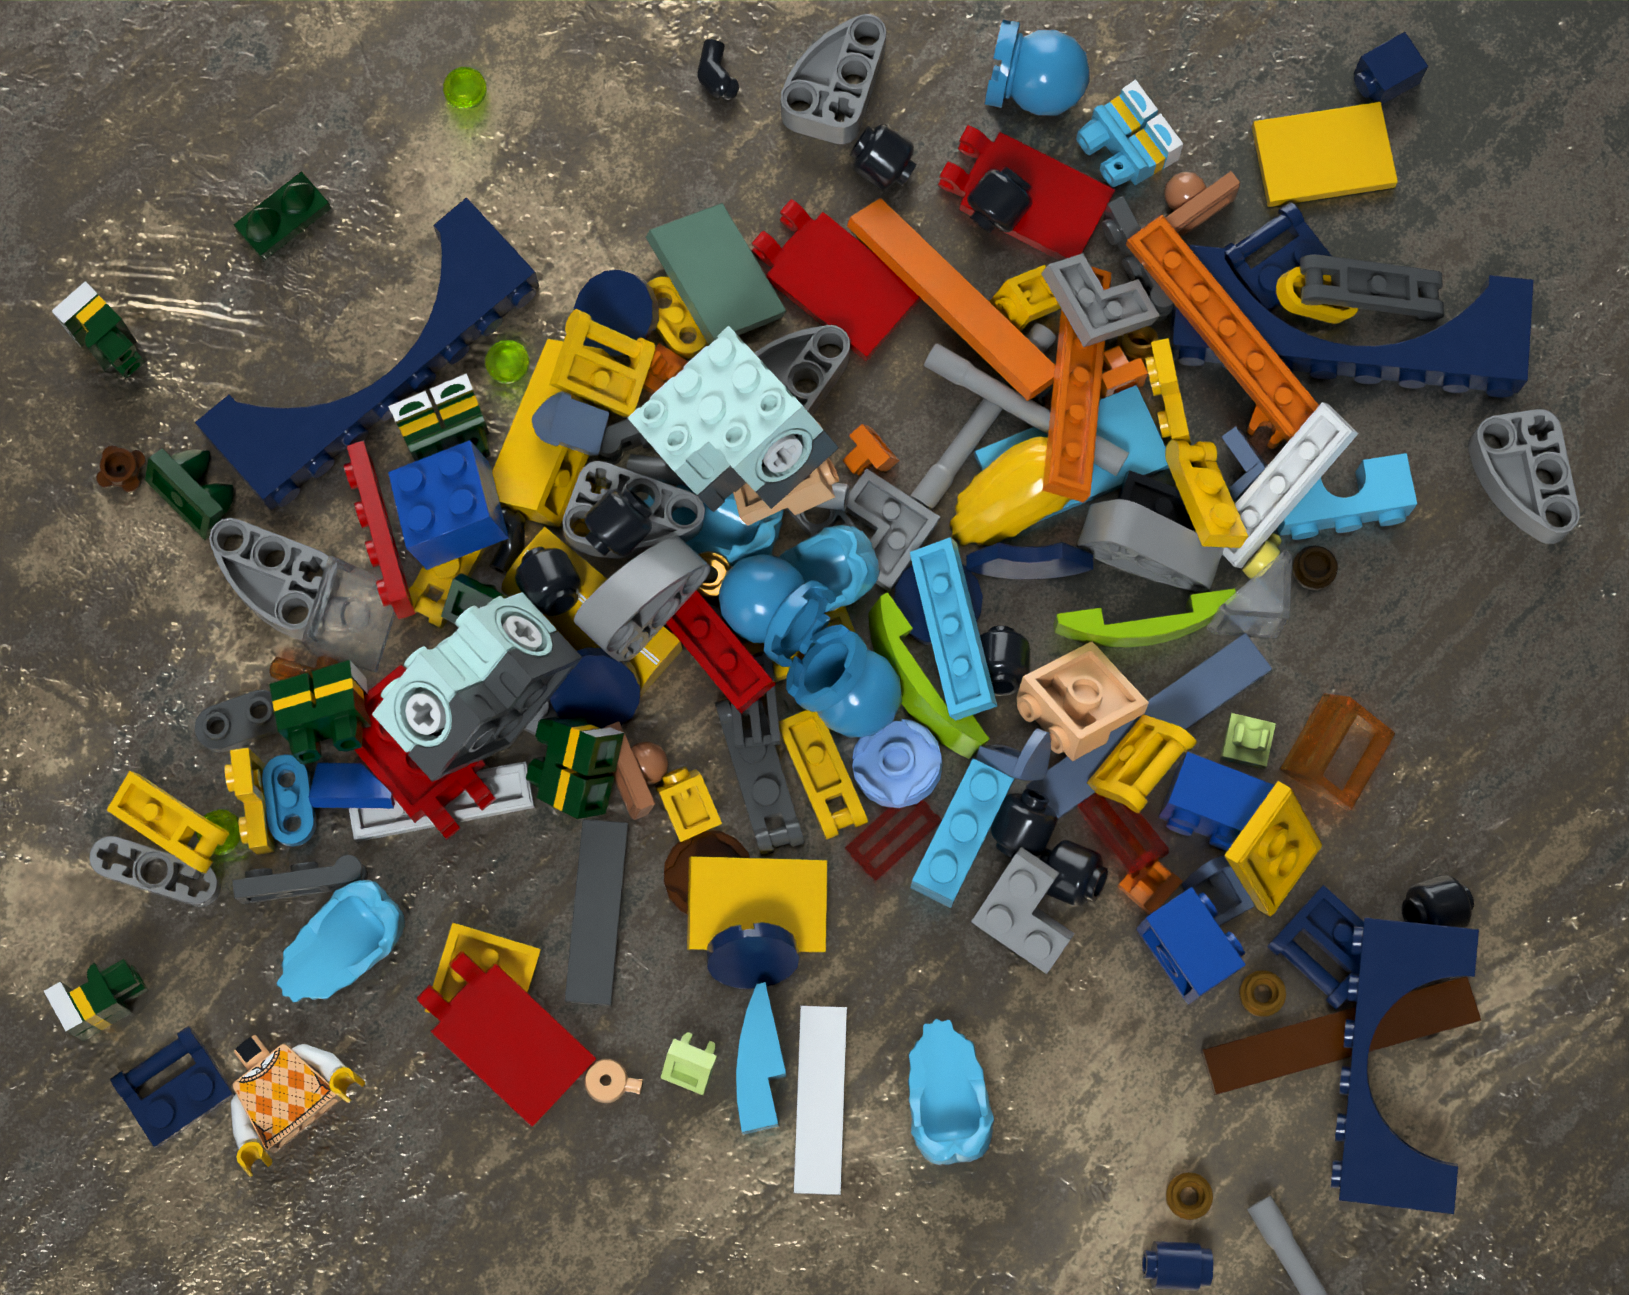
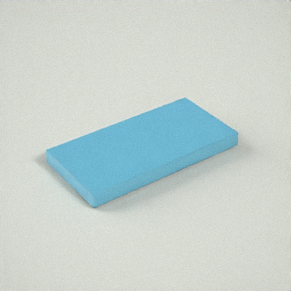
M1137 385L1099 400L1096 434L1129 452V455L1117 476L1093 463L1091 494L1084 503L1120 489L1125 474L1129 470L1149 477L1169 468L1165 458L1166 447ZM1032 427L976 450L974 456L981 471H983L1015 444L1034 437L1048 438V434ZM1071 499L1062 510L1052 513L1042 520L1084 503Z

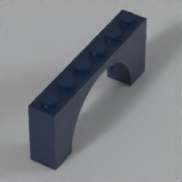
M1364 918V927L1354 926L1352 954L1361 955L1359 974L1350 973L1348 1001L1357 1002L1355 1020L1346 1019L1344 1047L1353 1048L1351 1067L1342 1066L1339 1094L1348 1095L1347 1114H1337L1335 1141L1344 1142L1343 1161L1333 1160L1331 1188L1340 1189V1201L1454 1214L1458 1163L1443 1161L1418 1151L1401 1139L1390 1128L1378 1110L1371 1093L1368 1078V1055L1378 1024L1386 1012L1401 997L1411 990L1434 980L1457 976L1475 977L1479 929Z

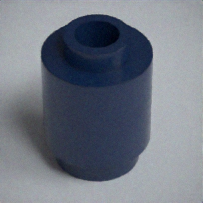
M1153 1241L1151 1250H1144L1143 1278L1150 1279L1153 1289L1198 1291L1200 1286L1210 1287L1213 1279L1212 1250L1210 1248H1201L1199 1243Z

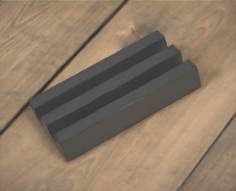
M765 653L762 656L754 657L775 682L773 661ZM775 686L766 692L771 735L762 736L758 700L749 707L752 737L744 738L742 714L731 703L736 749L781 744Z

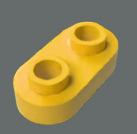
M1300 266L1284 273L1277 281V298L1280 304L1291 313L1338 324L1353 317L1358 311V308L1303 304L1301 302V288L1305 286V275L1300 273ZM1323 275V285L1331 286L1330 275Z
M657 277L650 280L647 284L652 287L657 301L661 298H668L672 301L668 308H659L657 332L671 351L682 358H694L709 344L670 278ZM686 332H692L697 336L691 343H684L680 338Z

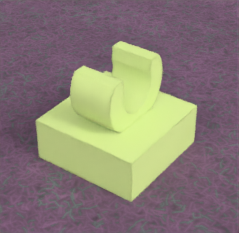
M1231 713L1220 759L1264 770L1267 767L1276 723Z
M687 1032L682 1036L681 1041L673 1039L666 1056L661 1079L704 1095L717 1058L714 1055L715 1043L709 1041L706 1049L701 1050L690 1045L692 1034Z

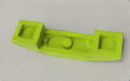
M1234 588L1192 594L1185 604L1186 613L1107 625H1104L1102 608L1059 613L1056 615L1053 623L1054 632L1081 643L1087 644L1093 641L1096 646L1140 647L1164 643L1191 634L1219 618L1232 606L1237 597Z
M889 593L881 595L868 613L871 641L875 653L887 658L900 677L901 704L917 723L928 728L940 743L968 759L974 757L978 753L979 746L986 745L990 740L973 715L956 721L949 716L946 704L903 643L913 629Z

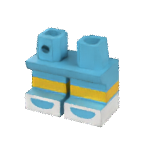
M1136 79L1121 90V94L1109 103L1094 108L1092 120L1086 123L1077 133L1076 140L1089 156L1104 146L1113 155L1101 163L1099 169L1111 188L1129 180L1134 185L1139 184L1178 161L1183 147V142L1162 114L1157 115V107Z

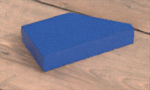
M317 763L308 796L313 808L394 809L395 802L392 793L362 763Z

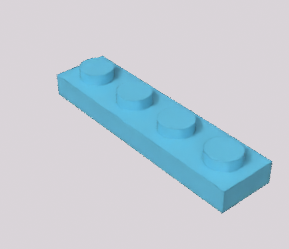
M950 537L911 551L910 557L949 716L956 721L997 707L957 543Z

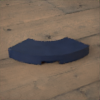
M998 542L966 555V570L986 576L1008 579L1058 578L1094 569L1093 554L1064 542L1039 547H1020Z

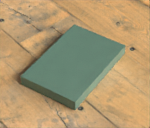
M723 203L649 230L646 236L647 241L709 345L728 326L737 335H741L781 319L786 313L785 307Z

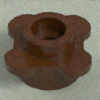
M114 445L108 446L102 453L100 461L101 471L97 473L96 480L103 488L116 486L123 488L127 493L135 492L140 487L138 476L140 468L146 464V458L139 450L129 452L124 448H118ZM119 466H125L124 472L119 473L117 471Z

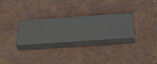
M582 820L565 992L566 1003L612 1006L629 829L628 823Z

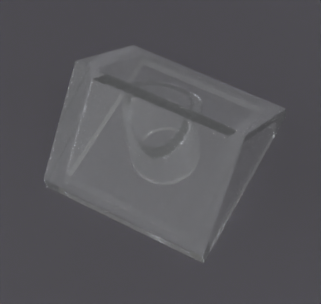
M1285 549L1223 603L1208 625L1209 631L1214 635L1242 636L1246 633L1248 637L1276 639L1290 619L1292 555Z
M334 556L328 557L301 640L312 656L338 663L351 660L357 668L370 672L378 671L396 614L391 605L384 607L380 599L376 581L382 578Z

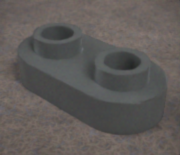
M255 690L207 707L198 715L195 722V734L199 742L208 750L218 753L230 751L272 736L278 732L271 692L267 690ZM259 705H266L268 708L266 716L261 719L254 718V709ZM216 720L224 721L223 731L219 734H211V724Z

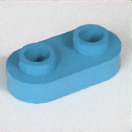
M284 754L276 756L266 764L262 773L268 827L272 836L280 843L291 847L300 846L308 842L316 830L315 808L312 807L308 798L311 789L310 773L306 765L300 764L293 755ZM286 773L295 774V782L290 787H282L280 783L282 776ZM292 817H300V828L294 832L288 831L286 828L287 821Z

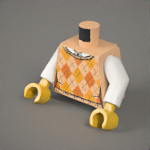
M257 1035L249 1037L234 1050L235 1055L248 1070L232 1084L236 1092L231 1100L233 1135L239 1149L236 1156L237 1162L249 1177L253 1176L251 1166L256 1160L262 1159L267 1167L271 1166L272 1159L262 1146L267 1151L276 1153L339 1101L344 1100L349 1103L351 1099L346 1095L349 1085L356 1082L361 1087H364L365 1081L351 1069L347 1068L333 1053L307 1044L297 1045L292 1048L285 1043L270 1053Z

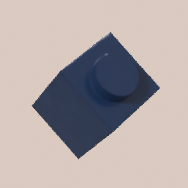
M1403 32L1362 55L1354 71V80L1359 92L1365 98L1370 97L1373 103L1381 102V105L1420 84L1428 65L1406 32Z

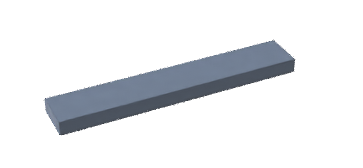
M1244 633L1149 699L1144 715L1178 725L1188 730L1267 675L1272 670V667L1248 635ZM1141 716L1111 731L1106 744L1074 761H1071L1067 756L1047 770L1044 779L1033 780L1026 785V788L1038 791L1048 797V805L1055 811L1059 820L1096 794L1087 784V781Z

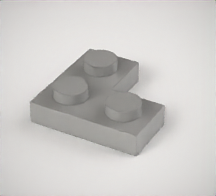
M1084 254L1048 264L1041 273L1083 347L1150 326L1160 316L1139 279L1104 290Z
M867 468L849 492L845 511L876 531L870 540L879 562L880 572L876 584L891 592L903 572L912 562L910 552L922 548L940 522V516Z
M1021 847L971 922L1047 974L1075 933L1037 908L1059 872Z

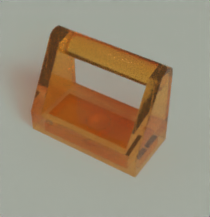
M1324 693L1280 769L1292 779L1348 811H1352L1395 736V732L1351 697ZM1354 723L1374 736L1343 790H1340L1326 779L1323 774L1351 725Z

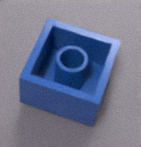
M471 440L388 472L406 549L426 570L509 539L490 463Z
M1187 752L1176 768L1158 818L1168 821L1166 827L1176 833L1192 836L1194 831L1209 837L1210 845L1223 851H1228L1275 785Z
M1190 887L1145 917L1136 928L1187 1005L1215 988L1246 965L1241 958L1245 955V951L1238 939L1230 931L1224 934L1214 919L1218 916L1215 906L1205 893L1202 892L1197 895L1193 887Z

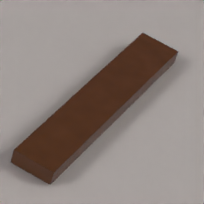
M1465 976L1414 990L1401 997L1386 1012L1378 1024L1369 1052L1481 1021L1468 977ZM1356 1007L1201 1050L1214 1096L1351 1058L1353 1048L1344 1047L1346 1019L1355 1020Z

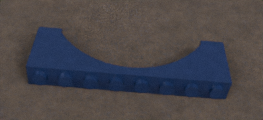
M467 197L433 225L437 238L441 242L442 250L441 276L436 301L429 320L418 340L391 371L372 385L350 396L309 407H260L236 402L228 394L195 422L206 439L270 511L278 505L283 507L292 502L300 493V486L312 476L318 478L324 475L333 466L334 458L345 450L347 445L364 441L369 433L367 430L380 419L386 421L392 418L393 415L388 406L406 399L414 391L419 393L428 388L436 378L435 373L447 363L453 365L460 361L468 353L469 345L481 335L486 337L492 334L502 324L503 316L514 307L517 309L524 307L536 295V289L539 287L536 272Z
M1188 245L1291 372H1310V376L1313 378L1325 380L1334 379L1337 375L1354 377L1356 382L1363 384H1376L1381 382V380L1398 381L1399 386L1412 389L1422 388L1425 384L1442 386L1444 391L1451 393H1464L1469 391V389L1485 390L1487 395L1499 398L1510 397L1514 393L1518 394L1528 381L1534 282L1532 279L1489 275L1480 289V296L1458 316L1441 327L1417 338L1395 344L1351 346L1329 342L1308 335L1288 325L1269 312L1237 279L1224 259L1225 248ZM1174 304L1169 337L1173 359H1178L1179 363L1188 366H1200L1205 362L1222 363Z

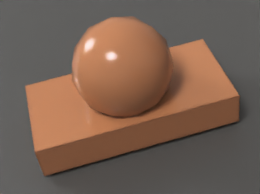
M1230 171L1206 188L1203 179L1197 174L1191 172L1178 173L1167 182L1164 189L1168 207L1174 211L1165 219L1182 238L1233 202L1241 182Z
M620 722L604 727H611L624 733ZM624 733L616 771L611 773L614 775V780L631 819L637 820L649 815L654 807L655 802L648 789V785H654L662 780V776L667 773L669 763L667 754L659 745L652 742H639L630 747Z

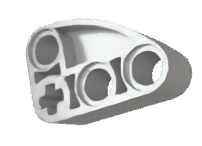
M863 14L836 26L820 37L800 57L788 75L781 91V118L783 124L788 129L835 144L850 143L858 136L885 55L886 27L879 17L872 14ZM863 36H870L877 42L873 45L865 46L856 40ZM856 74L863 77L864 81L855 85L847 83L844 78L848 75ZM796 101H804L810 107L805 111H795L790 108V105ZM839 114L846 115L844 122L836 121Z
M825 325L785 335L762 347L755 354L813 417L849 364L850 339L842 328L835 325ZM826 344H834L842 352L834 358H827L819 353V349ZM810 379L817 384V388L810 393H802L794 385L799 380Z
M1545 409L1528 410L1486 418L1478 426L1468 442L1471 462L1482 487L1501 512L1521 530L1545 544L1560 542L1577 525L1580 519V510L1562 428L1558 418L1552 412ZM1531 428L1535 430V435L1531 436L1529 434ZM1541 433L1543 439L1541 441H1538L1537 434ZM1483 434L1495 435L1500 439L1502 448L1493 449L1489 447L1483 439ZM1544 469L1549 471L1553 476L1554 484L1547 485L1542 483L1536 475V470ZM1553 511L1558 513L1563 520V527L1552 526L1547 521L1545 512Z
M595 461L583 467L578 476L563 517V535L568 546L577 552L606 558H635L669 537L676 535L684 542H687L699 535L703 528L705 508L701 499L692 492L607 462ZM598 478L606 480V489L608 490L618 489L623 492L626 488H629L634 493H647L654 500L653 505L650 507L653 514L649 517L652 522V530L627 556H619L612 551L604 556L588 542L586 537L577 536L571 530L572 524L579 519H585L586 513L607 492V490L602 488L601 494L592 493L589 482L596 484ZM685 507L691 509L696 514V520L689 525H680L673 520L671 515L676 509Z
M1122 499L1091 504L1076 548L1093 554V558L1118 569L1156 582L1201 593L1210 592L1224 551L1223 547L1202 546L1196 532L1140 504Z
M227 518L217 522L211 529L209 536L211 548L228 583L247 607L262 621L294 639L303 640L315 635L321 627L339 584L338 571L329 557L320 550L238 519ZM233 535H242L244 537L240 548L231 552L224 551V544L229 537ZM276 550L285 552V557L281 564L276 567L265 566V558L269 553ZM321 567L325 573L324 576H315L311 582L307 576L308 573H317ZM300 606L308 608V616L303 622L299 624L288 623V615L291 610Z
M676 535L669 537L639 554L607 579L581 605L574 617V622L612 658L618 662L630 661L702 585L710 572V565L680 537Z

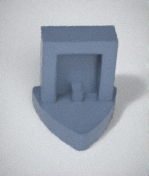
M561 391L548 398L532 416V425L537 436L545 443L554 446L561 445L590 456L599 455L609 412L571 399V394Z
M1236 426L1222 436V439L1247 472L1228 489L1233 502L1240 499L1268 466L1244 431Z
M1037 728L1022 751L1002 744L979 746L976 760L1020 780L1044 779L1047 774L1051 753L1050 733Z
M1225 856L1208 861L1181 884L1185 891L1193 887L1197 895L1202 892L1207 895L1218 912V916L1214 919L1219 927L1255 906Z

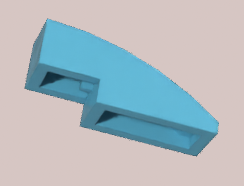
M766 982L756 984L746 1010L739 1040L736 1084L737 1105L743 1135L779 1127L769 1081L787 1077Z

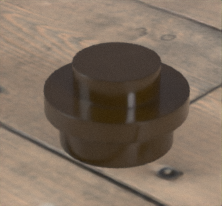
M1313 545L1305 547L1298 552L1292 564V572L1296 581L1304 588L1321 590L1328 587L1334 581L1338 572V564L1331 551L1322 546Z

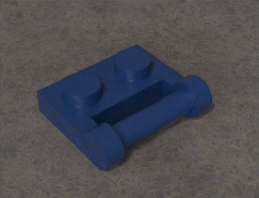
M1292 202L1280 208L1278 216L1236 245L1229 243L1224 247V259L1237 279L1269 312L1281 305L1276 294L1278 279L1284 273L1299 267L1301 257L1314 254L1332 256L1304 221L1299 208ZM1288 229L1295 239L1251 269L1245 262V258Z
M1323 885L1273 938L1267 947L1275 955L1281 953L1328 996L1325 1000L1333 1008L1337 1009L1348 998L1350 973L1359 974L1361 955L1352 954L1354 926L1364 927V921ZM1300 931L1305 933L1348 973L1341 983L1293 940Z
M187 1026L178 1032V1039L129 1072L125 1073L122 1070L110 1078L113 1087L125 1101L155 1148H159L235 1095L191 1026ZM189 1053L196 1064L146 1098H142L136 1089L137 1087Z

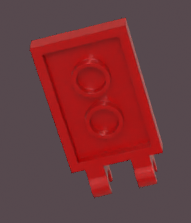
M967 125L959 140L961 143L958 150L977 160L969 175L958 165L947 162L939 176L941 180L938 183L940 188L963 198L959 210L971 216L974 210L967 201L970 192L988 170L998 169L1002 171L1006 166L1032 187L1028 194L1031 196L1033 204L1015 228L1010 232L1004 233L1059 261L1083 254L1105 213L1107 203L1111 202L1114 196L1115 189L1002 132H999L993 142L980 130Z
M791 199L780 211V214L783 215L780 218V222L793 231L794 235L781 248L773 237L762 231L751 243L754 246L752 253L772 268L766 274L771 285L820 325H835L842 328L850 339V349L867 362L919 303L921 298L875 253L827 214L822 212L814 221L801 205Z
M400 665L372 687L367 695H364L365 709L369 715L371 727L363 729L362 748L355 749V752L379 781L392 793L394 799L414 823L426 814L445 839L448 840L461 828L444 808L464 791L469 794L482 811L493 803L496 798L476 774L486 765L483 760L471 763L467 767L444 775L442 778L432 782L408 755L410 752L406 753L372 715L383 701L381 693L384 688L393 680L401 677L406 671Z
M461 950L449 963V966L468 983L450 1002L429 984L417 997V1001L439 1020L430 1030L431 1033L533 1127L596 1060V1057L500 966L494 963L484 972Z

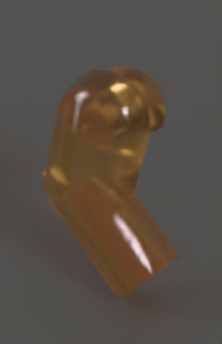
M322 655L317 658L316 666L313 668L282 657H276L270 666V676L277 680H284L308 673L312 677V671L339 662Z

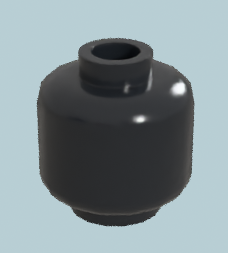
M881 124L875 127V129L868 126L849 154L854 158L853 170L882 190L890 188L895 182L904 185L917 165L910 160L914 152L913 143L885 124Z
M1006 166L1002 171L990 169L967 197L968 204L974 210L970 218L989 234H991L995 227L1002 232H1010L1033 204L1032 198L1028 194L1032 187Z
M626 488L623 492L618 489H610L585 515L584 521L590 530L586 539L604 556L610 551L619 556H627L651 532L652 522L649 517L653 512L629 488Z
M537 547L528 551L522 557V563L517 568L515 574V582L519 590L526 595L542 614L557 616L567 612L577 603L582 581L564 551L557 548L545 549L544 547Z
M994 626L988 632L981 634L980 638L995 696H1008L1018 691L1023 676L1030 673L1031 649L1029 641L1021 634L1016 633L1013 628Z
M1025 789L1022 794L1013 793L1006 795L991 826V833L997 841L996 847L999 851L1011 858L1015 856L1021 847L1034 856H1039L1045 851L1058 822L1055 811L1048 805V797L1031 789Z
M1063 840L1053 850L1046 848L1039 859L1059 872L1046 892L1047 895L1077 907L1083 906L1089 900L1095 902L1098 899L1108 875V868L1103 867V859L1100 853L1072 841Z
M1439 875L1416 883L1408 889L1406 898L1402 903V915L1405 922L1466 928L1471 920L1474 899L1470 890L1465 885H1461L1457 879L1450 875Z

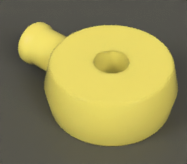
M1272 533L1244 565L1242 571L1248 578L1254 581L1259 580L1275 562L1280 554L1278 546L1282 542L1279 535Z

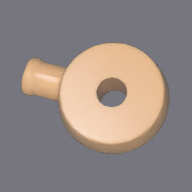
M601 1059L594 1062L588 1068L584 1084L586 1091L594 1100L601 1103H611L621 1098L625 1091L641 1094L643 1080L628 1078L625 1068L619 1062L612 1059ZM604 1076L611 1077L610 1085L603 1086L601 1084Z

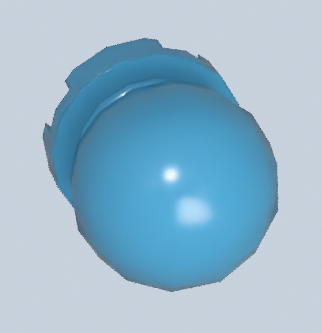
M1003 20L993 58L1002 60L1001 66L994 65L991 80L988 82L985 105L1002 108L1004 98L1010 99L1012 97L1021 109L1036 115L1058 116L1074 107L1084 95L1090 82L1086 52L1075 38L1057 30H1037L1024 37L1022 33L1018 34L1019 22Z
M766 554L739 560L725 573L718 592L721 614L726 625L738 637L752 643H764L766 656L784 667L792 665L790 657L797 651L806 655L808 650L815 645L810 638L828 626L831 617L824 612L828 603L831 604L836 601L834 592L827 586L814 580L805 583L801 573L789 561L775 555Z
M841 624L829 626L814 634L810 640L815 645L808 650L802 660L795 656L787 673L786 690L795 698L797 704L806 710L817 712L829 729L849 738L874 736L891 724L901 705L902 694L900 677L887 658L868 650L865 642L857 633L850 631Z

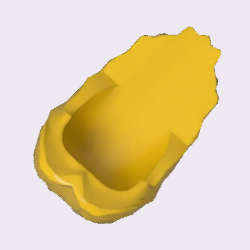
M1034 437L1015 444L994 460L987 468L974 476L967 488L958 494L955 506L956 515L951 519L949 528L952 530L951 537L957 539L960 546L970 543H977L979 546H990L1003 539L1014 537L1046 516L1062 510L1071 500L1070 498L1042 490L1048 438Z

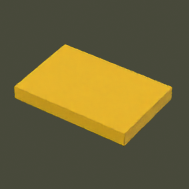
M1381 102L1253 121L1251 128L1268 207L1286 205L1289 202L1299 203L1395 188L1398 183Z
M1277 781L1224 856L1256 908L1271 917L1319 852L1322 843L1293 790Z
M689 857L687 950H707L711 940L718 933L731 926L741 925L742 930L754 929L753 923L765 922L780 926L792 933L796 939L799 952H826L827 860Z

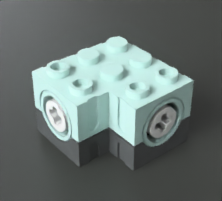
M728 326L717 336L716 340L703 348L683 367L682 371L675 377L670 378L650 397L649 401L641 408H637L628 419L670 468L713 512L725 502L724 500L729 495L737 492L745 483L772 509L839 447L804 406Z
M523 592L505 599L502 596H498L486 606L478 608L474 605L465 610L457 618L455 625L458 629L452 636L441 641L433 649L429 650L424 646L413 652L404 663L407 669L403 675L388 684L381 693L383 701L372 715L406 753L410 752L408 755L432 782L442 778L444 775L467 767L471 763L494 755L500 750L503 751L511 747L520 733L529 725L546 701L583 658L559 631L556 632L557 629Z

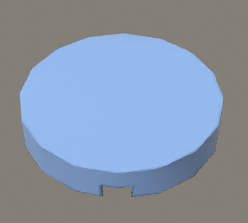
M901 719V721H893L874 736L860 737L854 747L852 767L856 783L868 799L881 806L902 808L917 804L932 793L941 779L943 760L938 741L928 728L913 720Z

